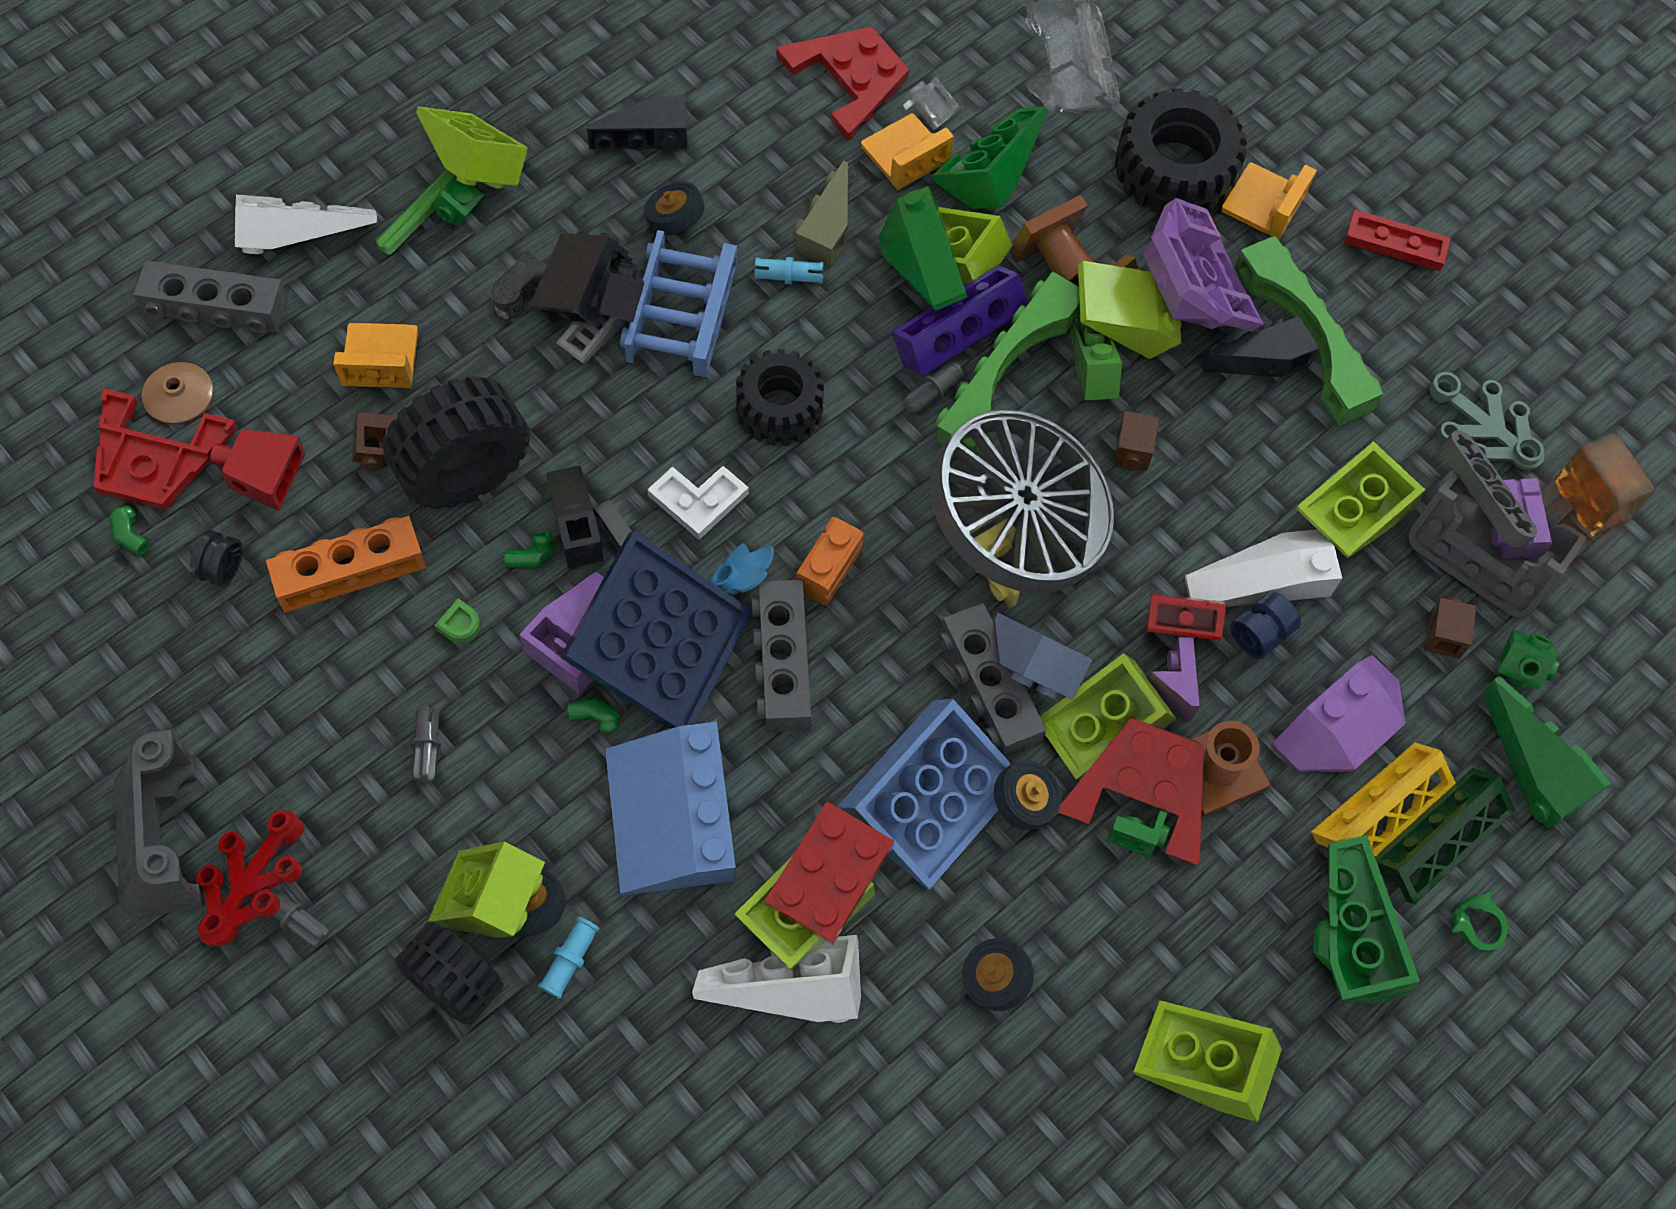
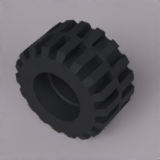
M778 349L775 354H771V351L767 350L763 352V357L761 358L757 355L752 357L750 365L744 364L741 368V376H738L736 381V410L739 422L743 423V429L748 434L754 432V439L759 442L763 438L767 439V445L775 446V441L782 442V446L790 445V440L793 439L797 443L803 441L804 433L810 436L815 431V425H819L823 413L824 381L823 378H820V370L817 366L812 367V361L808 357L800 359V353L792 351L791 354H785V349ZM783 390L792 393L797 399L786 405H775L767 402L762 397L769 392Z
M427 922L395 958L399 971L418 990L444 1012L463 1024L472 1025L504 988L501 977L486 960L462 939L437 923Z

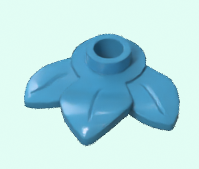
M744 543L740 544L727 557L725 564L721 565L714 572L711 583L730 596L755 588L768 574L765 570L772 562L773 547L769 544L750 553Z

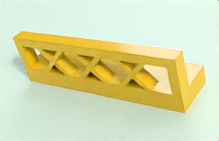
M1416 742L1413 743L1311 831L1316 843L1328 848L1330 843L1367 835L1373 854L1376 857L1456 784L1442 751ZM1437 771L1441 782L1431 791H1428L1430 776ZM1413 793L1414 797L1411 808L1407 812L1401 813L1404 799ZM1384 816H1388L1385 831L1379 836H1375L1378 821Z

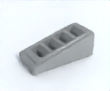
M597 293L596 296L593 298L591 305L598 310V308H597L598 293ZM603 317L600 323L603 327L600 330L594 326L571 324L556 343L584 365L627 321L615 317H610L607 320ZM587 329L594 335V338L590 340L581 332ZM574 338H577L586 345L583 351L571 343Z

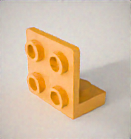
M911 113L862 140L861 148L893 186L900 190L937 169L950 158L954 136L947 128L937 133H930L916 115Z
M1250 162L1224 202L1221 211L1272 237L1276 236L1280 240L1307 195L1317 170L1304 165L1298 176L1292 174L1289 180Z
M349 323L345 351L335 352L333 363L341 386L412 388L418 339L417 326Z

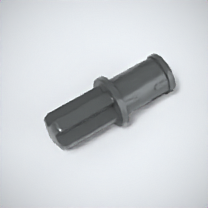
M950 361L935 375L925 377L922 381L923 384L906 396L903 401L904 408L911 415H916L934 400L940 401L944 398V393L964 379L963 370L957 363Z
M428 706L416 709L415 738L411 740L410 746L414 749L412 778L419 783L432 782L435 778L436 753L441 748V742L438 740L441 711L435 707L432 708V714H429Z
M276 887L267 889L280 899V908L272 916L280 922V928L284 931L291 930L313 948L321 946L329 935L328 928L308 914L302 903L295 904L277 890ZM269 900L264 903L263 907L269 903Z

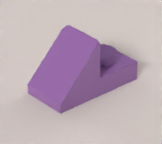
M1178 637L1173 650L1168 651V671L1152 672L1148 680L1169 707L1185 720H1192L1199 708L1193 637Z

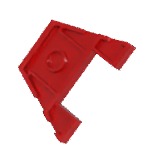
M873 27L783 45L776 50V57L792 76L817 62H821L854 100L831 113V122L847 141L856 135V130L863 122L866 124L873 116V111L882 102L885 103L906 81L909 75V68Z
M103 389L101 394L103 410L102 415L99 417V428L101 430L100 446H97L94 489L101 495L167 510L209 463L213 446L216 443L225 445L236 432L238 426L235 420L204 413L190 444L129 430L126 427L138 403L135 397Z
M1130 717L1067 797L1063 799L1058 813L1089 824L1102 789H1110L1178 815L1165 848V853L1198 865L1200 861L1204 745Z

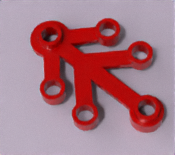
M280 810L271 815L268 820L269 834L247 868L245 867L244 859L245 839L233 831L227 832L220 838L218 848L227 856L231 892L224 903L221 892L224 874L214 865H206L196 875L197 884L205 889L207 914L202 918L198 927L199 938L209 946H225L236 937L239 926L262 916L271 917L279 910L280 899L267 889L284 882H295L301 876L302 866L292 856H284L276 862L273 870L264 874L262 872L281 844H293L301 837L304 831V824L293 812ZM292 866L291 869L287 873H285L286 869ZM213 875L212 879L207 882L208 878ZM255 895L251 905L240 908L246 898ZM269 900V903L263 907L264 903Z

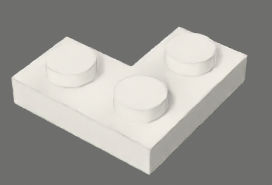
M724 466L699 488L672 467L647 491L648 496L700 540L749 494V487Z

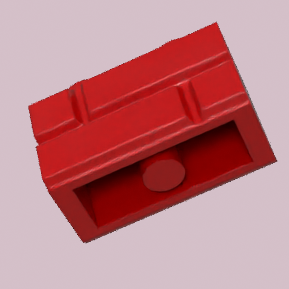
M1150 593L1146 630L1147 632L1221 641L1226 604L1223 601Z

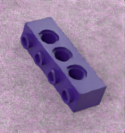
M998 265L964 286L967 298L936 311L931 307L892 331L902 365L921 376L932 373L942 363L962 354L967 347L978 340L987 338L991 332L1005 323L1012 322L1021 305L1025 307L1028 305L1020 275Z

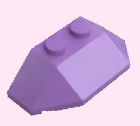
M1373 655L1363 659L1312 702L1271 744V747L1297 773L1309 771L1354 772L1406 724L1399 680Z

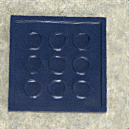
M634 530L628 533L560 658L668 728L693 725L696 723L752 610Z

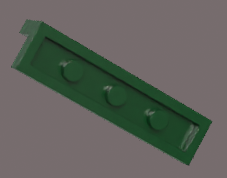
M1472 768L1375 857L1380 873L1396 879L1407 902L1415 905L1516 811L1501 777ZM1496 797L1500 807L1493 814L1487 816L1489 804ZM1470 820H1474L1471 834L1465 840H1462L1464 826ZM1445 843H1448L1446 857L1440 863H1436L1439 849ZM1419 867H1423L1420 881L1413 887L1409 877Z

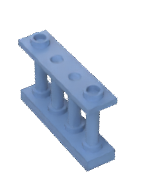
M657 230L654 243L649 242L647 245L645 262L648 264L643 278L645 283L633 322H630L629 328H623L620 347L625 348L626 362L633 363L638 347L686 356L688 361H693V375L707 378L737 268V245L724 243L721 255H715L714 258L665 249L664 231ZM662 262L710 271L711 275L714 276L713 284L707 283L706 286L662 278L658 277ZM654 290L703 299V302L707 305L705 312L699 311L698 314L652 306L650 303ZM647 318L696 328V332H699L697 341L691 340L690 343L642 334V330Z

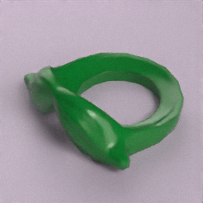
M1490 891L1465 899L1451 914L1453 922L1451 932L1459 933L1472 949L1483 953L1491 952L1501 947L1507 938L1508 931L1507 918L1503 911L1491 900L1492 893ZM1470 907L1489 913L1496 918L1500 930L1497 939L1493 943L1485 944L1477 938L1470 923V918L1465 913V909Z

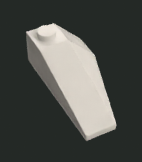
M857 935L840 936L833 945L825 941L792 970L772 952L770 957L756 963H752L744 958L699 970L692 991L693 998L815 1022L832 1021L840 1023L849 1019H857L861 1000Z

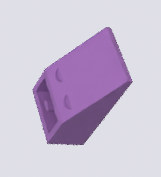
M597 572L544 607L519 634L524 653L579 695L594 679L560 657L604 579Z

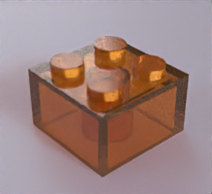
M1617 432L1581 446L1555 479L1561 495L1567 498L1577 513L1579 522L1587 528L1592 537L1627 523L1656 490Z

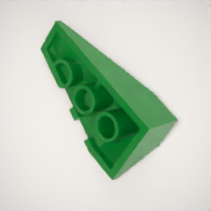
M1046 106L1017 109L992 127V135L983 139H975L969 143L971 150L960 157L959 154H954L948 158L932 175L934 182L971 209L986 208V210L991 211L1002 207L1017 186L1047 116Z
M929 186L911 191L907 195L898 198L878 236L886 262L891 267L893 266L905 281L908 280L914 286L916 292L935 311L967 298L942 214Z
M1500 676L1495 678L1482 692L1522 796L1529 805L1532 816L1537 821L1543 823L1548 830L1582 809L1611 784L1583 749L1577 744L1570 748L1557 736L1559 728L1551 721L1545 724L1534 716L1532 704Z
M1367 835L1330 843L1328 846L1329 967L1341 1001L1375 1004L1412 995L1420 983V979Z

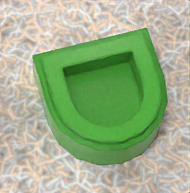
M458 598L434 626L436 631L456 643H467L477 637L480 632L481 623L477 612Z

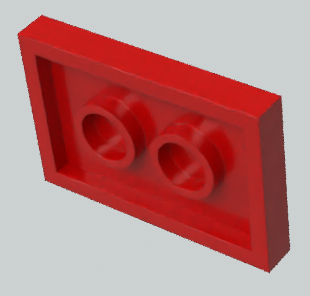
M826 802L766 897L765 905L833 945L894 846V840L831 803Z

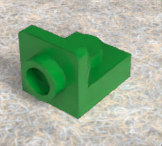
M455 175L432 202L431 206L436 209L440 218L458 227L483 197V194L474 186L457 181V176Z
M1159 810L1151 828L1145 826V823L1138 818L1132 816H1125L1123 818L1117 815L1106 841L1150 857L1155 847L1162 848L1166 841L1170 826L1164 824L1167 812Z

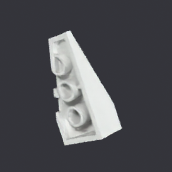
M236 195L235 247L242 248L244 253L262 254L263 249H274L377 223V214L375 210L339 205L327 206V211L320 210V205L307 201L293 203L292 206H285L282 198Z
M1318 530L1281 533L1187 574L1184 579L1188 597L1223 601L1226 607L1255 604L1269 592H1277L1289 601L1330 597L1342 580V575L1334 545Z

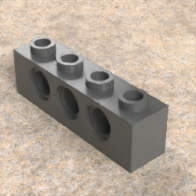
M146 260L133 294L142 313L152 318L168 317L180 319L187 323H210L221 328H245L256 333H264L265 331L278 333L288 301V296L280 279Z
M803 580L762 581L759 584V595H752V616L760 617V628L753 629L754 651L761 650L762 662L755 663L756 685H763L764 697H757L758 720L765 719L766 732L810 730L811 706ZM774 618H783L787 623L782 626H776L770 621ZM777 651H784L790 656L784 660H777L772 657V654ZM779 685H786L792 691L788 694L780 695L773 689Z
M984 603L944 617L941 631L938 633L940 645L946 654H951L955 662L953 670L956 679L960 685H966L971 695L968 697L971 710L976 717L981 716L985 724L984 734L1005 757L1041 744L1046 728L1024 684L1012 679L1011 676L1014 671L1000 664L996 627ZM967 646H976L982 653L974 655L967 652L965 648ZM984 677L993 678L998 685L992 687L986 686L981 682L980 679ZM996 710H1009L1013 717L1010 719L1001 718L997 715Z

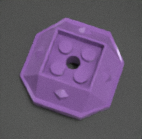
M1175 198L1164 206L1151 240L1143 252V256L1173 319L1204 326L1209 329L1236 327L1251 332L1264 325L1220 239L1221 236L1208 210Z

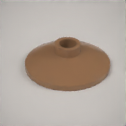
M187 362L167 364L154 371L146 380L142 389V403L147 413L158 422L168 425L185 424L197 419L209 408L214 395L213 383L206 371L195 364ZM179 385L177 389L170 390L172 387Z

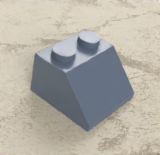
M998 613L995 618L999 659L1001 665L1014 671L1011 678L1030 688L1033 682L1038 683L1037 691L1055 700L1059 693L1073 700L1093 659Z

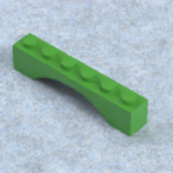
M1276 236L1241 249L1234 269L1250 294L1267 300L1282 309L1291 318L1299 316L1319 347L1317 354L1323 375L1321 400L1338 425L1341 426L1373 412L1384 394L1379 381L1372 377L1366 369L1361 355L1358 351L1353 350L1345 338L1342 327L1334 322L1327 312L1324 301L1317 297L1310 287L1307 276L1299 271L1291 259L1289 250L1282 246Z
M1053 271L1045 282L1040 280L1031 293L1032 300L1026 307L1021 305L1012 319V327L1008 332L1003 330L998 335L993 345L994 351L989 357L983 356L974 370V378L970 383L964 382L955 395L956 402L951 409H943L935 423V426H937L936 441L943 445L966 422L978 415L991 412V400L996 385L1005 370L1018 356L1030 347L1048 338L1066 334L1080 314V296L1077 285ZM991 432L985 433L988 438L991 436ZM971 437L960 442L975 455L980 451Z

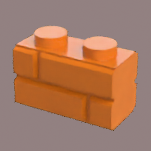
M837 517L831 518L825 528V533L820 535L796 573V580H803V594L822 605L827 606L862 551L864 533Z

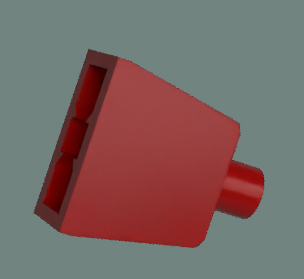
M243 430L239 432L233 447L216 443L212 448L210 461L212 464L223 466L222 475L232 490L280 511L306 453L298 436Z

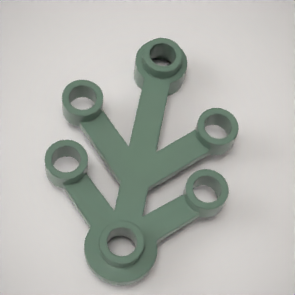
M1441 372L1436 375L1430 385L1432 398L1439 403L1449 402L1477 424L1458 425L1451 421L1445 422L1437 433L1438 440L1441 443L1449 437L1445 430L1451 432L1462 431L1473 439H1495L1505 446L1486 447L1483 444L1477 443L1489 461H1511L1517 468L1527 471L1534 470L1541 465L1544 460V447L1538 439L1531 437L1528 421L1530 408L1526 403L1515 401L1506 411L1507 420L1515 426V435H1513L1505 427L1500 397L1503 388L1499 382L1487 380L1478 392L1480 399L1486 403L1487 414L1459 392L1461 382L1456 375L1450 372ZM1486 389H1491L1495 395L1488 393ZM1513 410L1521 412L1522 416L1516 415Z

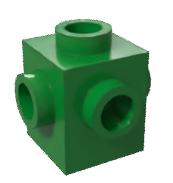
M1512 630L1497 659L1498 673L1508 676L1510 682L1521 688L1528 689L1529 686L1540 690L1545 680L1551 681L1554 678L1560 662L1556 660L1555 647L1552 646V642L1549 639L1535 633H1531L1528 636Z

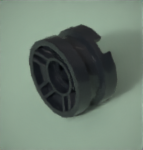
M213 530L204 532L194 547L190 566L194 567L195 571H191L190 574L193 578L201 581L209 579L211 584L219 587L227 586L239 569L243 554L242 542L230 536L224 538L222 533Z

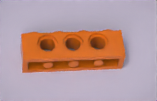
M410 516L389 518L380 525L367 529L357 528L350 531L347 535L332 540H318L309 547L296 551H283L275 557L266 560L276 598L284 613L427 568ZM380 547H389L383 553H374ZM345 558H353L348 564H339ZM317 569L314 574L303 576L307 570Z

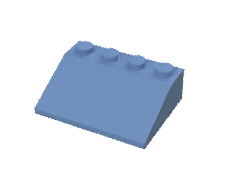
M954 699L933 700L841 801L837 808L894 840V846L889 852L888 857L923 887L931 889L998 812L994 799L995 782L999 774L1006 767L1010 766L1011 763Z
M717 722L678 726L606 748L620 895L736 881V866Z

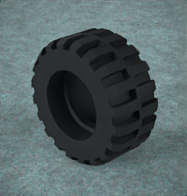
M1183 88L1172 89L1171 93H1166L1165 90L1154 93L1153 98L1150 96L1145 97L1138 102V106L1131 109L1122 128L1115 155V165L1117 166L1116 173L1121 183L1124 182L1123 188L1129 196H1135V202L1142 207L1145 205L1151 207V212L1160 215L1164 206L1175 198L1203 207L1208 212L1214 210L1216 205H1221L1226 201L1235 187L1247 153L1245 148L1247 139L1246 134L1242 131L1243 126L1237 116L1232 117L1233 111L1226 104L1223 106L1218 104L1217 98L1211 95L1209 97L1200 95L1201 91L1192 89L1191 92H1183ZM1169 142L1185 144L1198 151L1205 161L1190 165L1176 163L1164 157L1155 146Z
M468 376L465 380L458 378L449 380L448 384L443 386L438 384L430 388V392L421 396L420 394L412 400L413 403L407 408L403 407L398 413V418L391 421L383 441L384 459L407 497L423 507L441 509L442 506L451 508L456 507L461 502L468 503L473 501L474 497L480 494L485 495L492 490L493 486L504 482L507 479V475L519 467L520 459L525 458L530 441V432L526 421L504 387L484 377Z

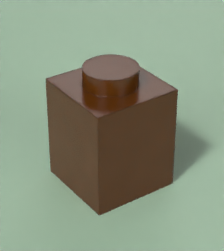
M1124 411L1118 430L1113 464L1122 465L1129 470L1148 469L1154 453L1159 423L1158 417Z
M1440 597L1429 612L1424 651L1460 659L1472 645L1476 606L1466 604L1458 598Z

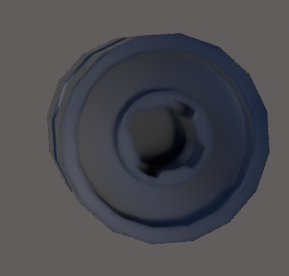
M1269 592L1252 606V611L1248 609L1235 619L1230 625V630L1236 643L1243 651L1255 659H1262L1279 645V641H1284L1301 626V620L1298 612L1289 600L1277 592Z

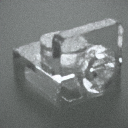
M937 77L927 85L923 80L908 92L911 99L903 104L906 110L914 105L933 130L960 109V106Z

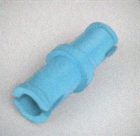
M786 257V260L756 258L755 266L757 268H769V270L755 269L754 276L757 280H783L785 284L791 285L793 281L823 284L824 276L822 274L810 272H824V262L794 261V257Z
M577 917L562 947L557 946L553 954L556 958L538 987L546 993L561 999L562 993L576 968H582L585 962L582 958L600 928L582 917Z

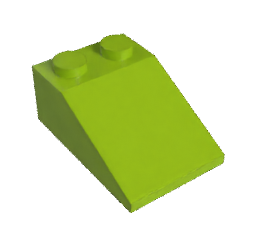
M417 107L416 113L444 168L455 174L457 181L475 186L477 181L484 182L486 185L494 188H503L504 184L518 186L528 147L474 114Z
M938 207L945 223L964 286L998 266L1013 245L1000 216Z
M1088 261L1078 263L1081 323L1148 359L1181 344V320L1173 319L1150 271Z
M1373 441L1301 502L1296 509L1342 554L1349 558L1390 530L1416 508L1425 489Z
M1125 653L1080 685L1073 700L1065 697L1040 716L1046 728V737L1076 780L1081 779L1085 772L1089 770L1130 717L1162 729L1177 719L1138 664Z
M505 841L458 851L428 922L440 924L445 928L495 938L514 936L515 933L521 930L526 921L527 911L525 909L530 897L538 891L542 883L543 876L540 873L545 862Z
M789 859L735 913V916L792 970L823 944L825 940L765 905L766 897L790 861ZM873 882L867 888L849 920L875 895Z
M1159 1000L1133 1072L1139 1077L1219 1112L1258 1122L1282 1048L1273 1029Z

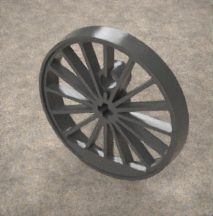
M998 410L987 412L972 418L962 425L943 443L935 456L930 474V496L938 524L954 550L972 568L988 579L1005 587L1023 592L1046 593L1058 591L1082 579L1105 552L1110 542L1114 525L1113 502L1107 481L1100 467L1086 448L1070 433L1055 423L1022 411ZM986 432H997L1005 460L986 436ZM1010 433L1024 437L1022 468ZM971 437L992 466L960 442ZM1034 442L1048 449L1049 453L1031 480ZM952 454L981 476L976 477L950 468ZM1055 455L1069 468L1046 483L1037 486ZM1073 475L1083 489L1045 492ZM949 481L969 487L967 497L953 498L950 495ZM983 489H986L991 495H987ZM1087 500L1086 512L1056 502ZM972 508L979 513L989 515L965 527L955 509ZM1003 516L1007 521L989 550L986 551L970 534ZM1062 518L1085 525V534H1082ZM1017 524L1012 567L997 559L994 554L1011 526ZM1027 531L1041 574L1024 570ZM1058 533L1082 550L1080 563ZM1043 537L1068 571L1061 573L1053 572Z

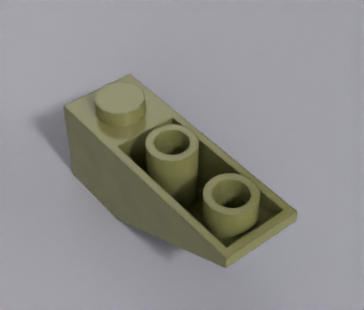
M844 160L837 171L832 170L825 182L824 191L821 195H815L809 207V214L805 220L801 218L798 221L793 232V237L796 238L795 252L815 262H824V266L830 269L846 246L848 162Z

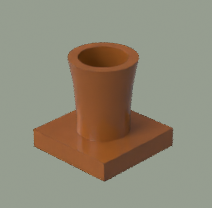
M1081 195L1023 224L1010 250V254L1016 263L1040 251L1051 272L1053 271L1079 286L1078 263L1081 261L1097 263L1073 234L1088 207Z
M1224 721L1215 725L1209 732L1191 739L1204 745L1201 818L1260 794L1271 786L1257 761L1260 752L1258 738L1247 725L1237 721Z

